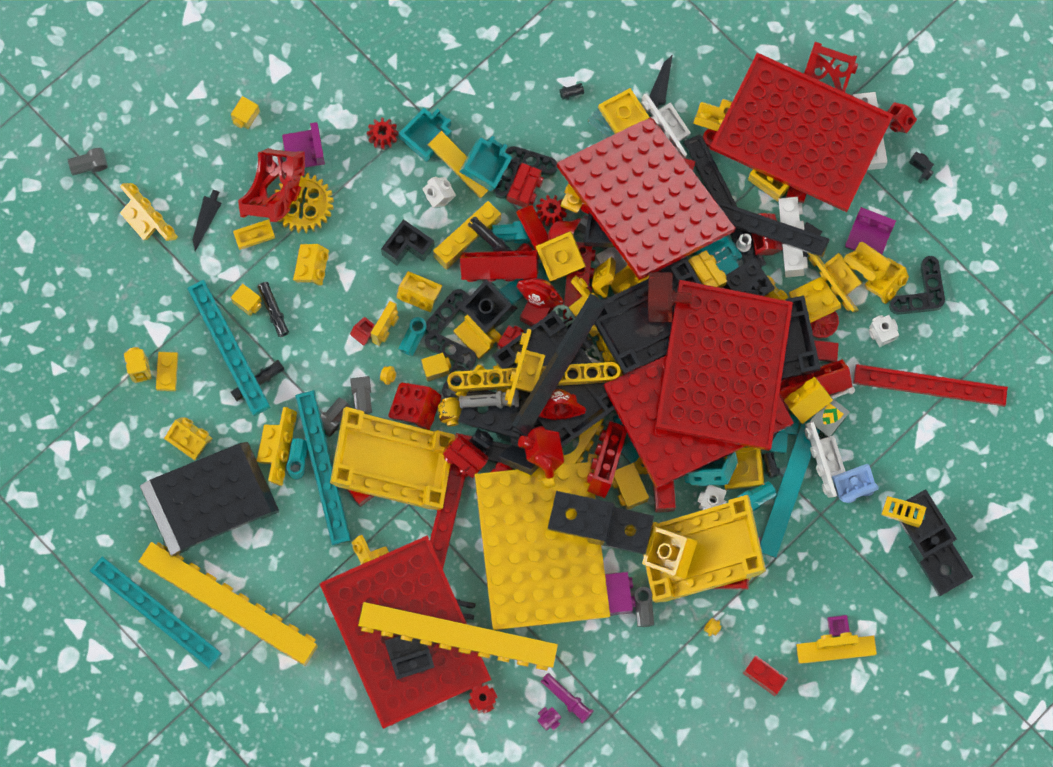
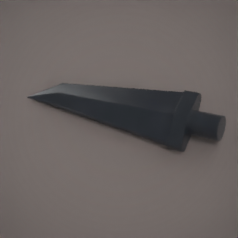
M673 54L663 62L649 96L657 109L659 105H665Z
M212 190L210 198L203 197L192 239L195 252L222 204L217 201L220 193L217 190Z

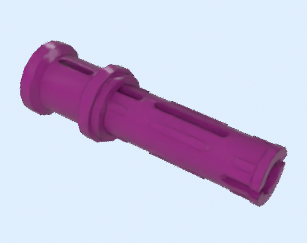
M547 673L540 681L567 706L569 712H573L580 719V723L583 724L593 714V709L586 707L581 702L582 699L580 697L575 698L550 673Z

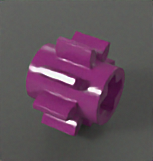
M544 707L538 712L540 718L537 721L546 731L550 728L554 731L560 726L558 720L561 719V716L553 707L549 709Z

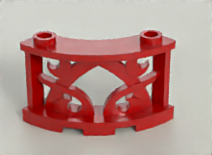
M815 42L804 74L821 80L829 73L835 88L845 92L851 73H856L858 63H855L857 56L844 54L823 47L821 43ZM819 54L833 59L829 63L825 58H823ZM835 60L848 63V68L845 72H841L839 68L842 64L837 65L835 69L832 65ZM824 67L826 70L823 74L817 76L815 69L819 68L822 71ZM846 77L842 88L839 78Z
M267 148L258 152V165L254 182L249 191L238 200L240 217L245 218L248 215L270 218V222H277L286 216L290 211L291 203L293 201L296 202L301 190L299 186L300 178L304 176L305 172L304 151L292 152ZM273 156L278 158V165L273 160ZM282 157L287 158V161L283 162ZM279 177L280 182L283 184L282 189L268 198V186Z

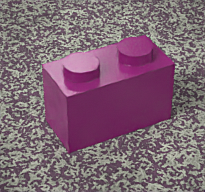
M628 572L605 574L610 616L632 613L633 608L636 607L635 597L631 596L630 589L633 588L632 577H628Z

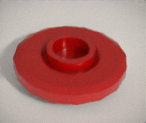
M836 311L810 323L813 337L827 338L835 333L839 325V316Z

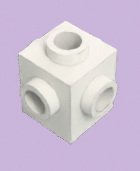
M433 177L427 181L428 184L423 188L426 198L433 208L445 206L456 197L446 177Z
M880 315L872 320L869 334L873 340H876L879 347L897 340L899 336L896 321L891 319L890 315L885 317Z
M708 485L705 492L701 491L697 502L700 503L699 509L705 510L725 504L727 501L724 500L727 491L713 485Z

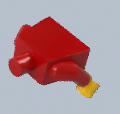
M543 426L532 429L527 436H521L518 440V446L525 448L526 457L529 462L544 470V485L546 488L556 486L554 471L565 461L559 432L545 430Z

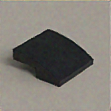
M512 445L498 456L500 463L530 475L539 468V466L527 460L525 449Z
M401 635L384 640L397 680L435 667L428 645L420 644L419 639L413 638L412 642L401 640Z

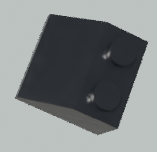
M487 279L460 306L485 333L504 323L518 309L493 282Z

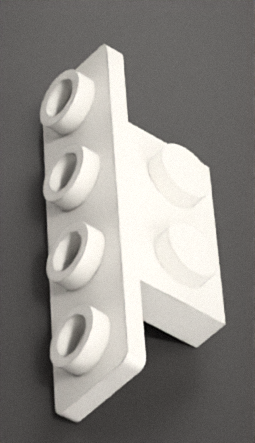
M644 94L641 99V105L646 112H649L652 116L651 118L661 128L682 158H686L687 153L679 141L690 136L691 132L671 102L658 110L648 94Z
M814 422L805 424V435L807 439H810L812 445L810 450L818 464L816 466L817 473L822 477L824 483L822 484L823 492L828 498L836 497L837 494L831 477L846 471L835 436L832 435L819 440Z

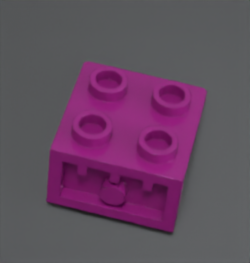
M318 122L310 123L311 130L282 135L285 151L305 152V168L325 165Z
M860 207L845 247L855 251L858 244L864 242L882 255L896 220Z

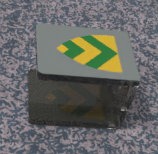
M833 399L832 402L815 414L810 423L814 422L815 427L820 430L819 438L830 437L846 419L850 411Z

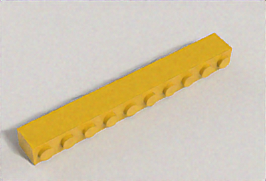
M153 542L149 544L138 561L142 566L303 666L307 665L318 647L314 643L316 641L315 638L308 634L305 636L298 633L299 629L290 623L288 626L282 623L283 619L274 613L272 615L265 612L266 608L256 603L254 606L248 602L250 599L244 594L239 593L237 595L233 593L231 586L226 583L220 585L216 582L217 578L207 572L204 575L199 572L201 568L192 562L189 565L183 562L184 558L179 554L171 557L169 552L166 551L167 547L159 542L157 544Z
M366 602L363 603L358 624L359 627H362L361 631L364 632L382 631L381 635L393 637V634L401 635V640L412 642L413 638L419 639L420 644L429 646L433 642L440 644L439 648L451 650V647L459 648L461 653L479 652L478 656L490 658V655L498 657V661L509 663V659L516 660L517 665L526 667L530 663L536 665V669L547 671L548 668H553L558 644Z

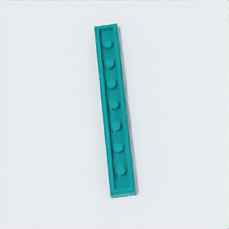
M203 279L188 287L187 289L253 416L255 417L270 409L271 407L205 280Z
M315 390L297 394L295 397L331 544L336 545L352 541L339 487L330 483L333 462Z
M814 416L805 423H801L760 543L762 554L775 559L812 455L810 439H807L805 435V424L810 423Z
M103 556L91 568L90 572L206 667L211 669L220 658L222 653Z

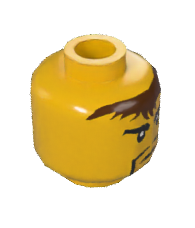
M456 397L442 399V402L438 405L440 421L446 423L448 427L459 425L458 420L462 411L460 401Z

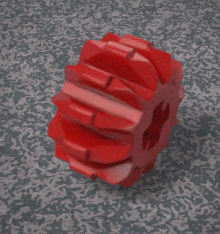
M383 117L381 122L374 119V125L369 124L368 126L370 129L367 131V136L370 137L368 139L369 143H374L375 148L381 145L382 150L385 149V145L391 148V142L396 143V136L399 135V132L396 130L397 125L391 124V119H388L386 122Z
M547 195L546 200L541 198L540 204H536V209L538 210L536 213L540 217L541 222L546 221V227L549 226V223L553 225L556 221H563L562 218L567 216L565 212L567 209L561 207L563 199L557 201L556 195H554L553 199H550V196ZM548 209H553L554 213H550Z

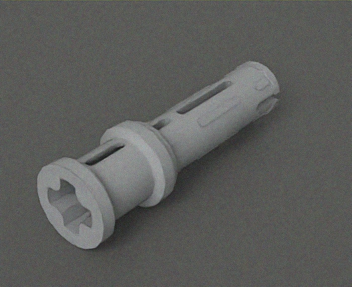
M515 390L512 405H515V407H519L518 390ZM498 391L496 394L460 396V407L497 406L503 408L508 403L505 400L506 392Z

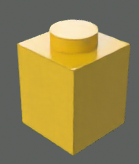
M242 96L231 113L233 124L239 128L249 129L260 112L259 106Z
M243 283L231 296L232 303L249 316L252 313H257L262 306L261 297Z
M443 353L421 359L427 382L449 375V369L452 368L449 358H445Z

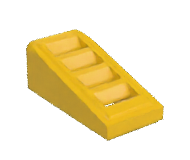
M887 496L881 515L919 528L926 507ZM891 503H894L895 506L893 512L891 513L889 512ZM899 505L903 506L900 515L897 514ZM909 508V515L905 517L906 510ZM914 511H918L916 519H913Z

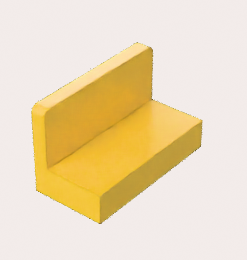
M466 315L464 317L465 321L454 329L453 333L467 348L475 352L479 360L493 348V341L469 315Z

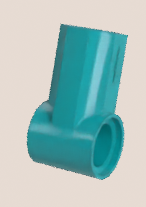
M516 221L512 224L493 225V233L498 238L504 239L505 242L513 241L517 244L530 242V238L521 221Z
M415 317L410 321L409 328L398 350L409 356H414L422 337L427 331L424 319ZM416 323H420L423 325V329L415 331L413 326Z
M292 439L289 460L287 462V472L292 479H300L305 473L308 446L304 439ZM294 465L301 467L297 472L291 471V467Z
M768 481L764 485L758 486L752 491L748 490L738 497L748 495L752 512H754L760 505L773 499L777 494L773 485Z

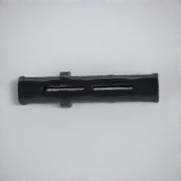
M473 217L470 220L472 224L469 222L468 226L491 246L493 251H513L505 244L504 239L498 238L477 217Z
M260 283L257 288L268 310L269 320L273 323L278 337H284L290 333L284 321V314L279 310L269 283Z
M276 360L265 369H260L255 378L260 386L265 382H270L271 378L285 369L280 361ZM239 387L230 391L237 402L243 398Z

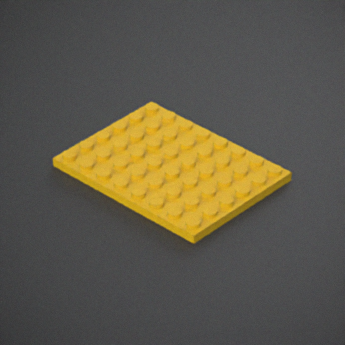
M591 462L561 465L554 471L556 486L551 488L545 487L543 482L545 474L544 470L540 467L532 475L520 470L474 475L492 630L610 618L602 546L588 543L586 538L547 529L556 491L596 499L595 494L587 492L589 484L586 483L589 472H592V469H590ZM568 510L566 513V518L569 520H573L577 516L575 510Z

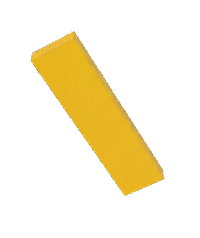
M440 131L429 142L428 146L479 198H482L488 189L459 172L467 156Z

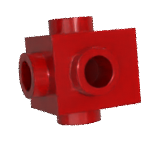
M894 102L887 111L893 114L889 127L896 133L902 132L907 134L917 121L913 110L905 104Z
M479 684L471 689V699L468 702L473 711L477 709L478 713L483 712L486 714L495 709V699L498 696L493 687L489 689L488 685L483 686ZM484 694L486 695L487 699L485 701H480L479 696Z

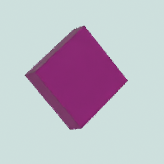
M847 615L827 618L829 634H832L833 637H839L841 633L850 632Z

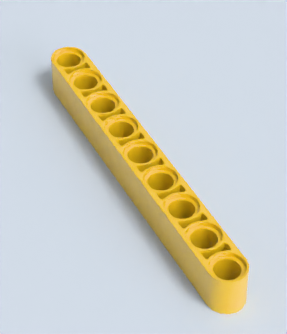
M615 362L571 364L557 386L607 383L619 377L620 367ZM542 366L540 376L542 375L546 366ZM517 368L452 372L448 376L447 383L450 390L454 392L511 389L513 382H510L509 376L512 374V370L516 371ZM614 368L617 374L610 377L606 374V370ZM589 369H594L597 372V376L590 378L586 372ZM570 370H574L578 373V377L570 379L567 373ZM492 375H497L501 380L499 383L493 384L489 379ZM473 376H478L481 382L478 385H473L470 379ZM458 377L462 380V383L459 386H453L451 380Z

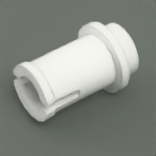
M742 234L737 240L736 247L739 251L747 252L750 249L751 236L749 234L744 236Z

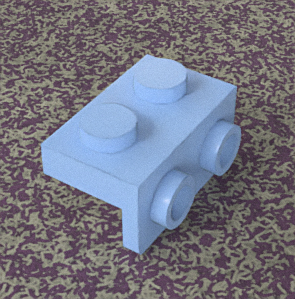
M868 464L832 477L837 496L842 502L851 503L860 496H870L874 494V491L879 490Z

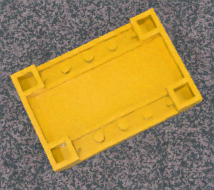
M345 407L342 414L330 483L340 488L413 506L441 510L443 509L450 464L444 459L443 451L455 435L439 430L434 432L364 414V411Z
M748 495L728 500L729 503L661 523L653 522L651 534L653 528L658 527L698 541L686 578L674 576L646 566L653 602L671 601L755 577L766 572Z

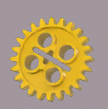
M307 173L305 178L301 176L299 183L301 187L300 194L296 202L293 201L289 209L296 208L297 211L293 214L287 213L285 217L278 221H284V228L290 225V231L297 228L298 233H300L301 229H304L305 233H307L308 228L315 232L314 226L316 225L322 228L321 221L327 223L325 216H332L328 210H334L333 205L330 204L334 202V199L330 197L332 191L328 190V184L323 185V179L317 181L316 175L311 179L309 173ZM279 183V187L282 189L283 184ZM304 188H307V191H306V194H305L306 203H304V205H303V217L300 219V218H299L300 213H301V205H300V204L303 202V192H304ZM312 193L319 194L315 199L309 197ZM310 210L316 212L314 216H307L306 213Z

